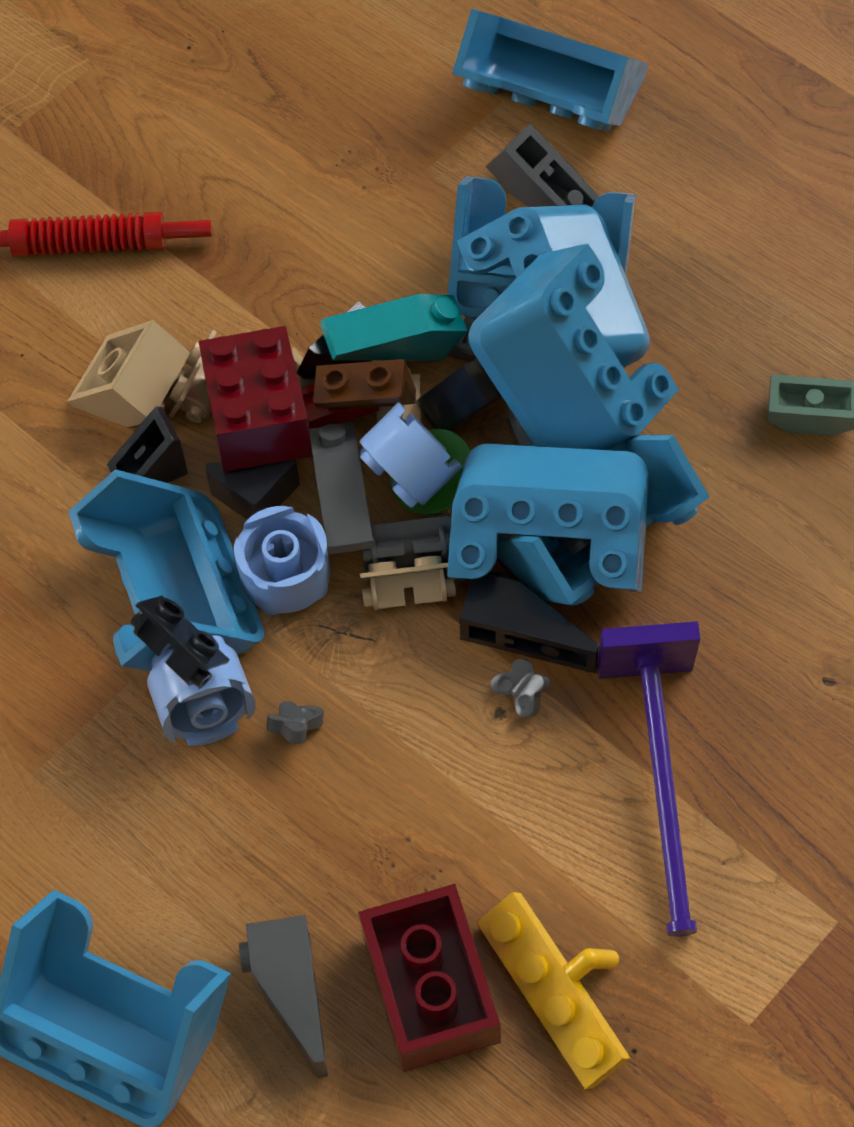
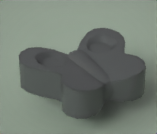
M527 659L515 660L511 666V671L500 673L491 681L493 692L502 695H512L515 698L516 712L521 717H534L537 715L540 707V694L547 691L550 686L549 678L542 674H535L532 663Z
M284 701L279 705V714H268L267 730L272 733L282 734L290 743L302 744L306 741L307 730L316 729L323 725L324 710L316 706H297L293 702Z

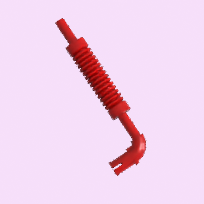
M145 212L143 217L140 213H136L135 217L132 213H128L127 218L124 213L120 214L119 218L116 214H112L111 218L108 214H105L103 219L100 215H96L95 219L92 215H88L87 220L84 215L80 216L79 220L76 216H72L71 220L68 216H65L63 221L61 217H56L55 221L52 217H48L47 221L42 217L39 222L36 218H32L31 222L28 218L10 219L8 230H0V247H10L13 257L31 256L32 252L35 256H39L40 252L43 256H47L48 252L51 255H55L56 251L59 255H63L64 251L66 254H71L72 250L75 254H79L80 250L83 254H87L88 249L91 253H95L96 249L99 253H103L104 248L107 253L111 252L112 248L115 252H119L120 248L123 252H126L128 247L130 251H135L136 247L139 251H142L144 246L148 251L165 250L166 239L212 237V221L164 222L163 212Z

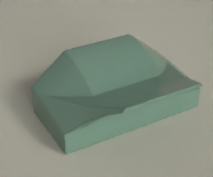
M771 374L767 421L788 433L834 436L854 430V381Z

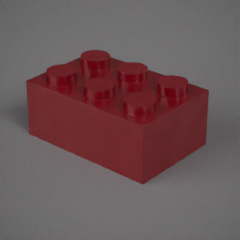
M286 326L198 341L223 472L313 456L308 417Z
M456 884L358 912L362 936L403 1072L501 1043V1024Z

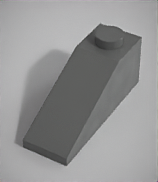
M531 124L527 125L511 139L485 166L515 198L529 207L588 205L592 207L595 200L599 197Z
M353 422L345 424L332 423L323 427L309 429L328 555L374 548Z
M306 915L246 924L248 941L239 943L243 973H252L257 990L317 1077L328 1076L311 940Z

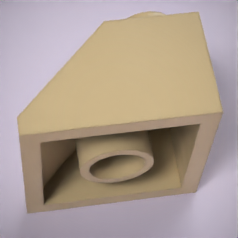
M154 320L109 334L67 402L74 408L125 427L139 425L155 406L163 407L164 409L165 403L163 400L169 389L174 387L178 377L184 375L185 369L183 366L191 352Z

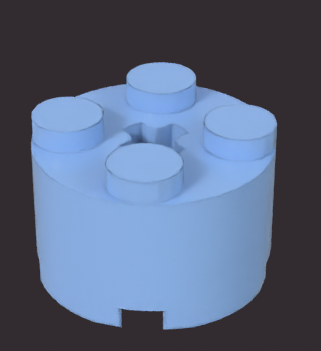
M398 402L359 441L363 446L359 451L361 454L360 458L378 476L386 471L394 479L391 483L394 487L393 491L410 508H413L418 502L424 506L463 467L455 458L448 464L446 461L451 456L446 452L447 449L411 413L403 419L401 415L406 410Z
M287 506L269 507L249 517L243 524L244 529L238 539L236 537L234 556L241 585L254 604L267 615H277L279 613L300 611L323 598L328 591L331 568L326 535L316 518L308 513L305 516L294 512L292 507Z
M212 635L219 645V650L230 660L224 665L208 670L212 677L200 689L194 684L188 686L165 663L174 650L167 649L163 655H155L151 660L153 668L148 676L147 686L164 734L172 742L176 743L175 737L186 739L188 746H201L220 741L239 730L237 721L245 714H247L249 719L254 713L255 699L238 655L233 648L225 644L224 639L220 636Z

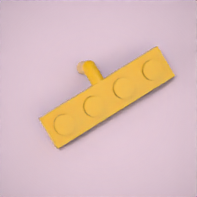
M511 892L476 922L584 1089H594L631 1059L579 981L592 969H614L619 963V956L616 951L612 949L587 948L567 963L523 895L518 892Z

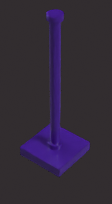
M698 621L602 629L597 661L599 679L641 676L671 918V922L666 924L667 935L674 937L697 933V924L690 917L660 674L693 671L700 643Z

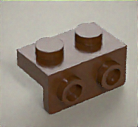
M404 359L316 366L313 402L316 408H328L329 410L395 406L398 402L402 405H411L416 403L417 389Z

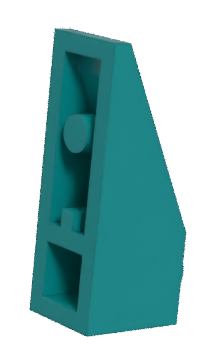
M416 294L323 318L319 323L332 360L386 361L404 359L405 361H442L468 331L454 295Z

